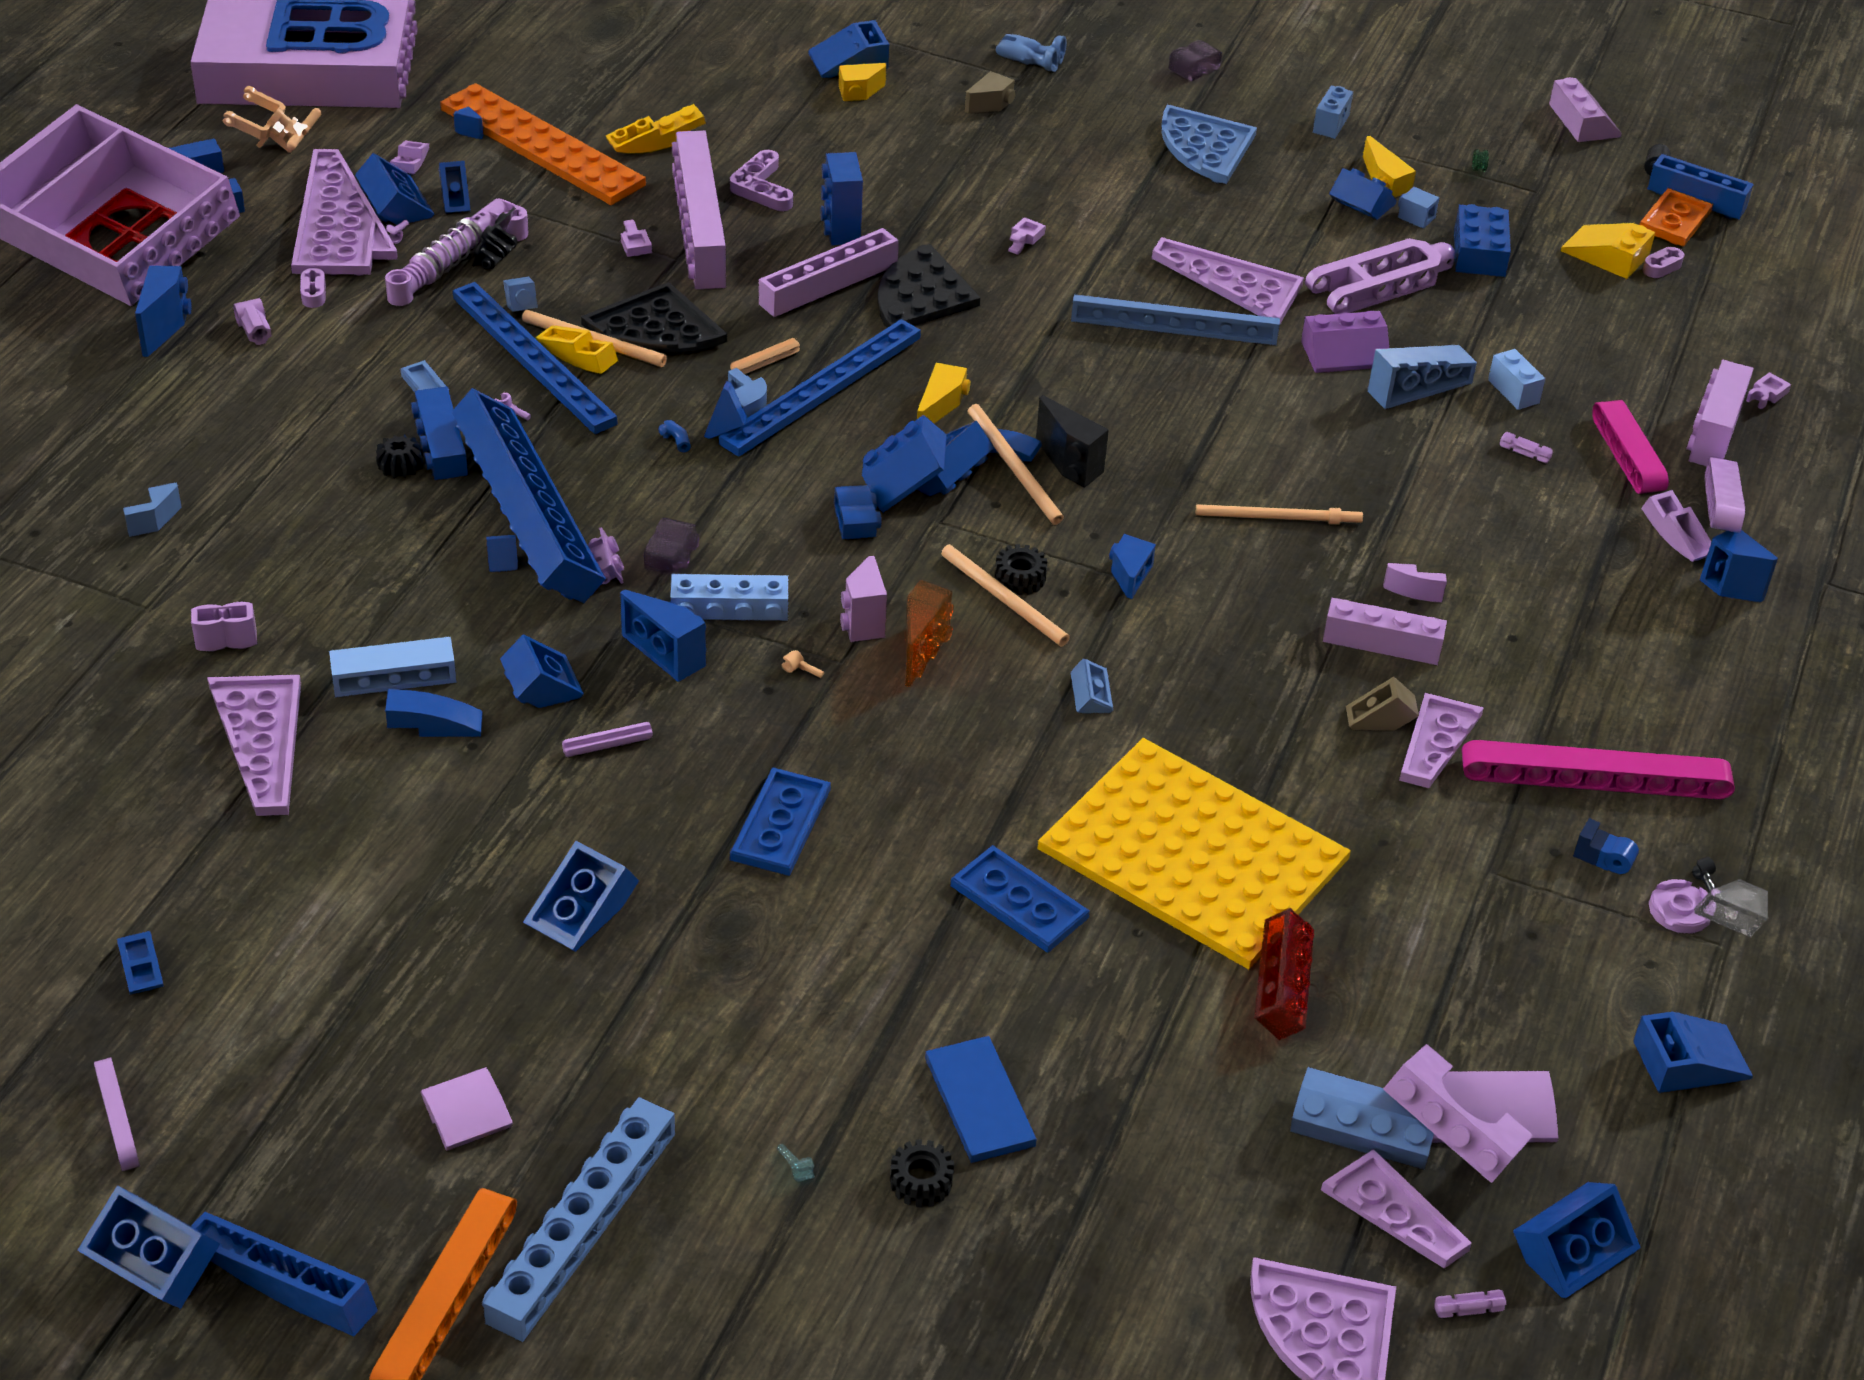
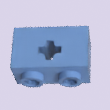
M1330 86L1316 109L1313 133L1336 138L1350 115L1353 91L1346 90L1341 86Z

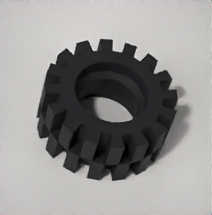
M1015 544L1014 549L1011 546H1007L1006 551L1002 549L996 557V580L1012 592L1017 591V595H1022L1023 591L1030 595L1032 594V589L1038 592L1040 587L1043 588L1045 585L1047 558H1044L1045 554L1043 552L1038 553V549L1035 547L1030 550V545L1020 548V544Z
M918 1139L915 1141V1146H912L909 1141L904 1143V1150L901 1147L896 1150V1156L893 1155L891 1159L890 1187L892 1191L896 1190L895 1196L899 1200L905 1196L904 1203L910 1205L913 1200L916 1201V1207L922 1208V1202L927 1201L928 1207L934 1206L935 1199L941 1203L944 1201V1195L948 1196L950 1194L953 1184L954 1161L951 1160L949 1151L944 1153V1146L941 1144L934 1148V1141L928 1140L927 1145H922V1139ZM914 1168H927L933 1171L935 1176L928 1179H918L911 1176L908 1172Z

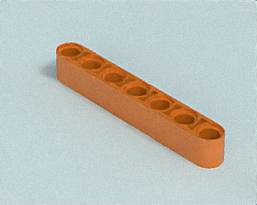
M485 1188L479 1189L375 1364L369 1380L422 1379L509 1228L516 1213L517 1200L515 1198Z

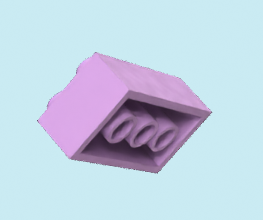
M1722 360L1719 370L1713 369L1686 450L1691 451L1689 462L1707 466L1709 457L1725 458L1754 368Z

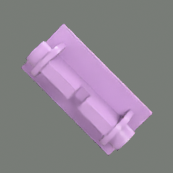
M601 527L599 528L601 537L591 539L588 547L606 578L602 584H607L616 577L622 584L624 582L621 571L624 570V566L620 557L616 554L619 551V547L614 537H608Z

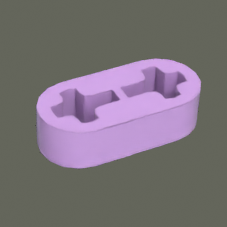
M1675 247L1659 250L1645 258L1642 271L1645 275L1652 278L1663 277L1681 268L1684 252Z
M309 268L301 273L300 292L304 306L315 308L325 303L326 283L324 272L321 269Z

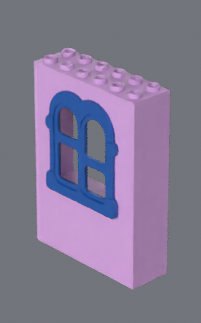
M208 0L191 58L197 104L257 105L243 98L244 89L247 86H252L258 92L282 102L285 106L400 108L402 98H406L408 72L410 73L411 70L410 60L413 59V47H415V35H417V21L413 20L415 0ZM287 31L315 32L311 42L285 41ZM325 32L367 34L366 39L357 43H326L323 41Z

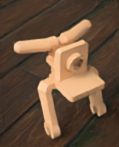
M247 86L244 89L243 98L274 112V114L264 127L244 119L232 111L225 112L223 115L225 118L222 122L226 126L235 127L261 139L256 145L259 148L270 137L287 152L291 153L301 142L303 135L308 133L322 113L319 108H314L302 123L297 122L298 120L295 117L291 120L284 114L286 107L282 102L258 92L252 86Z

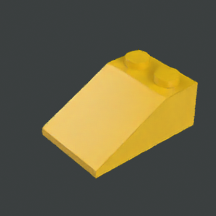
M1634 223L1583 225L1561 247V252L1628 279L1645 261V258L1650 255L1655 232L1643 225Z

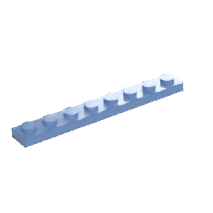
M1074 295L1071 316L1072 322L1269 345L1277 344L1280 318Z

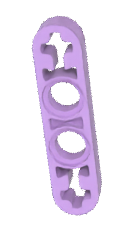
M110 1057L96 1061L94 1066L121 1170L125 1171L139 1167V1160L112 1059Z

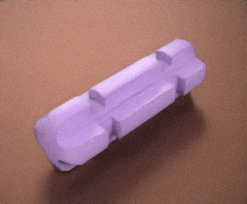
M1505 432L1502 435L1500 446L1508 450L1513 448L1514 452L1532 459L1537 457V461L1542 463H1548L1552 457L1553 450L1546 446L1541 448L1538 443L1520 436L1517 439L1515 438L1516 435Z
M1502 1290L1487 1291V1295H1484L1482 1291L1455 1294V1298H1452L1451 1295L1438 1296L1434 1303L1437 1316L1439 1318L1453 1317V1313H1456L1457 1316L1486 1313V1309H1489V1312L1505 1310L1506 1299Z

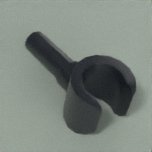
M1710 857L1697 860V865L1692 869V875L1696 879H1702L1713 900L1719 898V894L1710 876L1716 871L1714 861Z

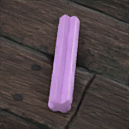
M643 722L565 739L562 743L563 752L566 757L648 740L652 737V728L649 722Z

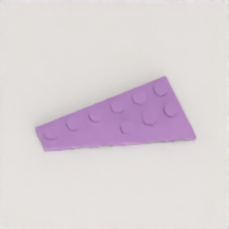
M300 675L207 677L211 694L256 816L289 815L301 689Z

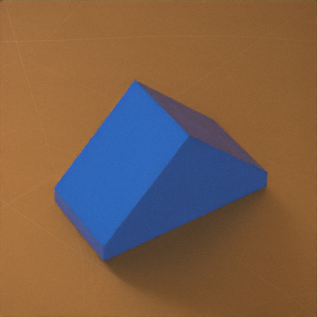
M726 381L705 432L704 437L707 439L744 426L747 416L732 383Z

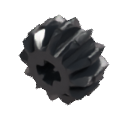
M406 434L401 437L393 435L391 439L383 438V443L377 445L376 464L378 469L383 471L384 476L392 475L394 479L398 476H403L406 479L408 474L416 475V471L422 469L423 449L421 444L417 443L416 438H407Z

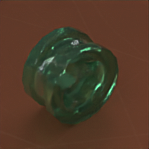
M1475 149L1472 155V169L1477 171L1480 168L1482 171H1486L1489 162L1488 150L1484 149L1482 152H1479L1478 149Z

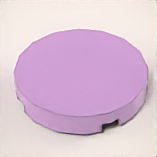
M1671 879L1663 881L1652 892L1649 901L1650 913L1666 929L1690 934L1702 931L1710 924L1715 909L1713 899L1707 891L1701 887L1698 890L1696 887L1691 886L1692 882L1686 880Z

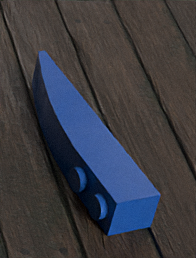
M204 1212L191 1225V1227L221 1243L210 1260L211 1262L261 1293L301 1314L354 1337L378 1311L367 1281L207 1212Z

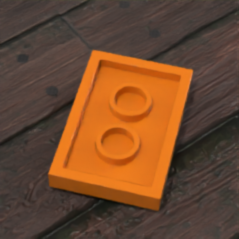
M1667 188L1640 221V225L1654 231V237H1659L1674 245L1684 247L1709 216L1713 204Z

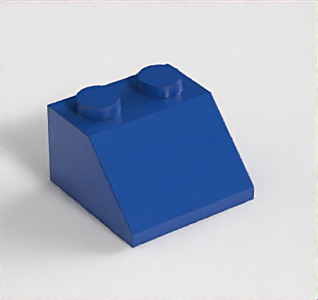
M524 634L500 658L505 669L504 674L514 689L513 695L523 704L529 703L535 707L542 708L578 699L584 694L566 655Z

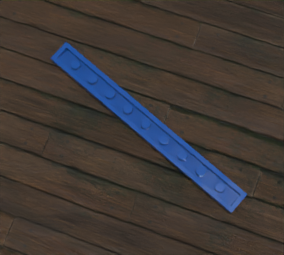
M476 282L453 290V299L589 430L597 434L618 425L617 415Z
M900 319L748 417L744 426L720 435L719 445L736 456H741L921 338V330Z

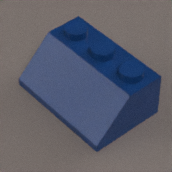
M372 153L355 174L362 191L367 194L369 203L376 209L375 213L382 221L388 222L389 220L399 225L404 220L411 223L433 217L434 212L410 174L377 154Z
M922 415L916 421H910L902 431L895 436H889L884 444L875 450H870L863 458L862 477L866 485L869 486L871 493L876 494L877 506L882 512L891 508L944 470L947 434L925 415Z
M977 420L947 433L944 470L916 490L928 496L939 492L945 495L956 487L954 482L957 480L961 481L972 473L971 468L973 466L977 467L988 459L986 455L994 446Z
M1587 1182L1513 1230L1525 1262L1561 1298L1569 1297L1641 1248L1616 1184Z

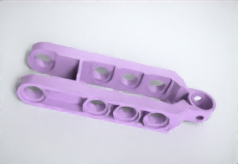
M1409 238L1316 267L1306 276L1305 285L1315 294L1333 291L1327 299V306L1335 314L1351 313L1435 286L1438 272L1452 268L1455 249L1445 242L1430 245L1428 242ZM1404 251L1403 255L1399 259H1397L1398 256ZM1382 258H1384L1383 261H1382L1379 265H1377L1378 262H1379ZM1424 272H1426L1425 276L1420 279V277L1422 276V274H1423ZM1321 277H1323L1322 280H1321L1318 284L1315 285V283L1317 282V280L1320 279ZM1406 278L1405 282L1399 286L1401 281ZM1386 284L1385 288L1379 292L1381 287ZM1342 298H1344L1343 302H1342L1341 304L1337 305L1338 302H1339Z

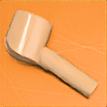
M791 651L783 657L785 662L782 663V668L788 673H792L799 668L819 678H822L824 675V671L805 662L799 651Z

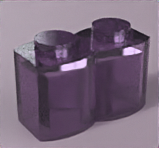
M1197 40L1190 43L1187 47L1177 48L1170 54L1169 69L1188 81H1193L1200 78L1203 74L1216 71L1221 64L1222 52L1203 40Z
M663 517L644 551V569L670 575L680 574L682 568L686 569L689 564L691 551L696 550L699 544L700 536L696 533V524Z

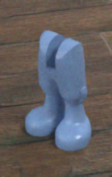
M1005 34L995 51L1004 58L1026 65L1036 64L1048 71L1055 72L1065 55L1066 37L1056 36L1051 46H1042L1035 39Z

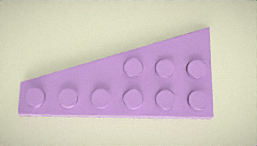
M1162 237L1152 253V259L1258 316L1280 318V324L1303 286L1304 277Z

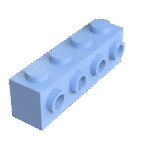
M672 574L671 603L687 607L704 620L788 621V576Z

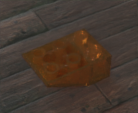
M920 580L907 596L905 628V686L910 687L917 677L920 678L923 675L927 663L930 659L934 660L936 658L939 647L943 642H948L953 627L950 626V618L954 611V605L951 604L952 591Z

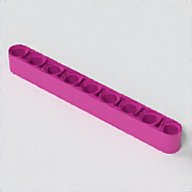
M1472 740L1465 743L1462 747L1464 775L1474 781L1708 799H1724L1731 796L1735 791L1731 765L1728 761L1719 758Z

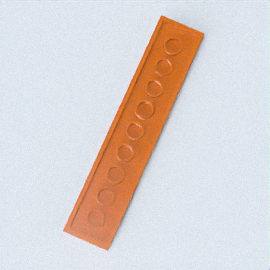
M476 83L440 101L441 110L453 117L455 111L470 107L482 117L483 134L609 205L617 203L646 186L645 176Z

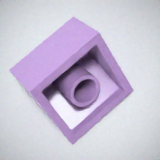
M868 556L846 578V591L841 592V602L843 609H845V613L840 614L841 627L843 631L847 630L850 642L885 638L887 593L875 557Z

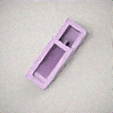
M1673 490L1650 496L1641 509L1658 533L1676 551L1692 562L1707 558L1711 540L1692 508H1683Z

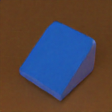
M470 107L454 112L456 133L477 139L483 138V124L480 115Z
M516 536L486 537L489 571L517 570Z

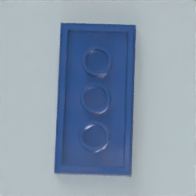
M772 767L731 849L730 860L790 876L831 790V782Z
M993 845L951 878V887L1047 953L1089 918L1090 910Z
M989 1036L926 1051V1062L971 1163L1036 1146L1037 1139Z

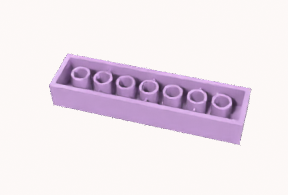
M706 130L676 132V142H672V156L674 157L672 173L677 194V206H679V219L681 220L684 249H686L688 277L694 280L695 289L726 288V245Z

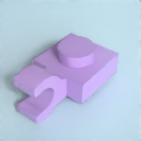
M1023 218L1012 228L1010 241H1013V245L1008 251L1017 255L1020 254L1025 243L1033 245L1045 234L1046 225Z
M634 220L623 221L626 231L621 233V243L627 257L652 253V244L646 230H637Z

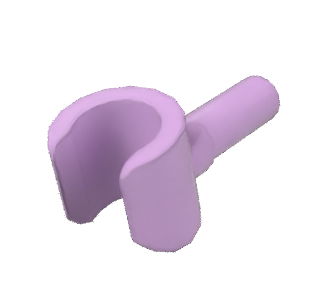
M407 220L402 221L395 227L392 225L386 226V231L390 233L389 237L394 244H398L402 240V230L409 225Z
M502 393V400L495 399L512 408L516 415L526 420L531 418V414L512 404L509 393Z

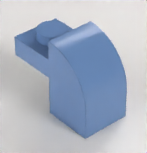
M737 368L728 371V382L732 383L747 418L767 406V384L762 377L752 381L749 376Z

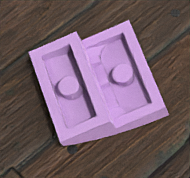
M486 1067L421 1090V1095L431 1121L436 1124L446 1151L512 1127L513 1122L506 1105Z

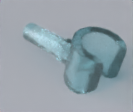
M784 1144L777 1146L779 1153L791 1166L795 1181L799 1182L814 1178L812 1172L814 1164L811 1157L798 1160Z

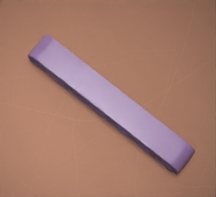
M1709 457L1704 481L1710 527L1740 533L1745 516V504L1738 463Z

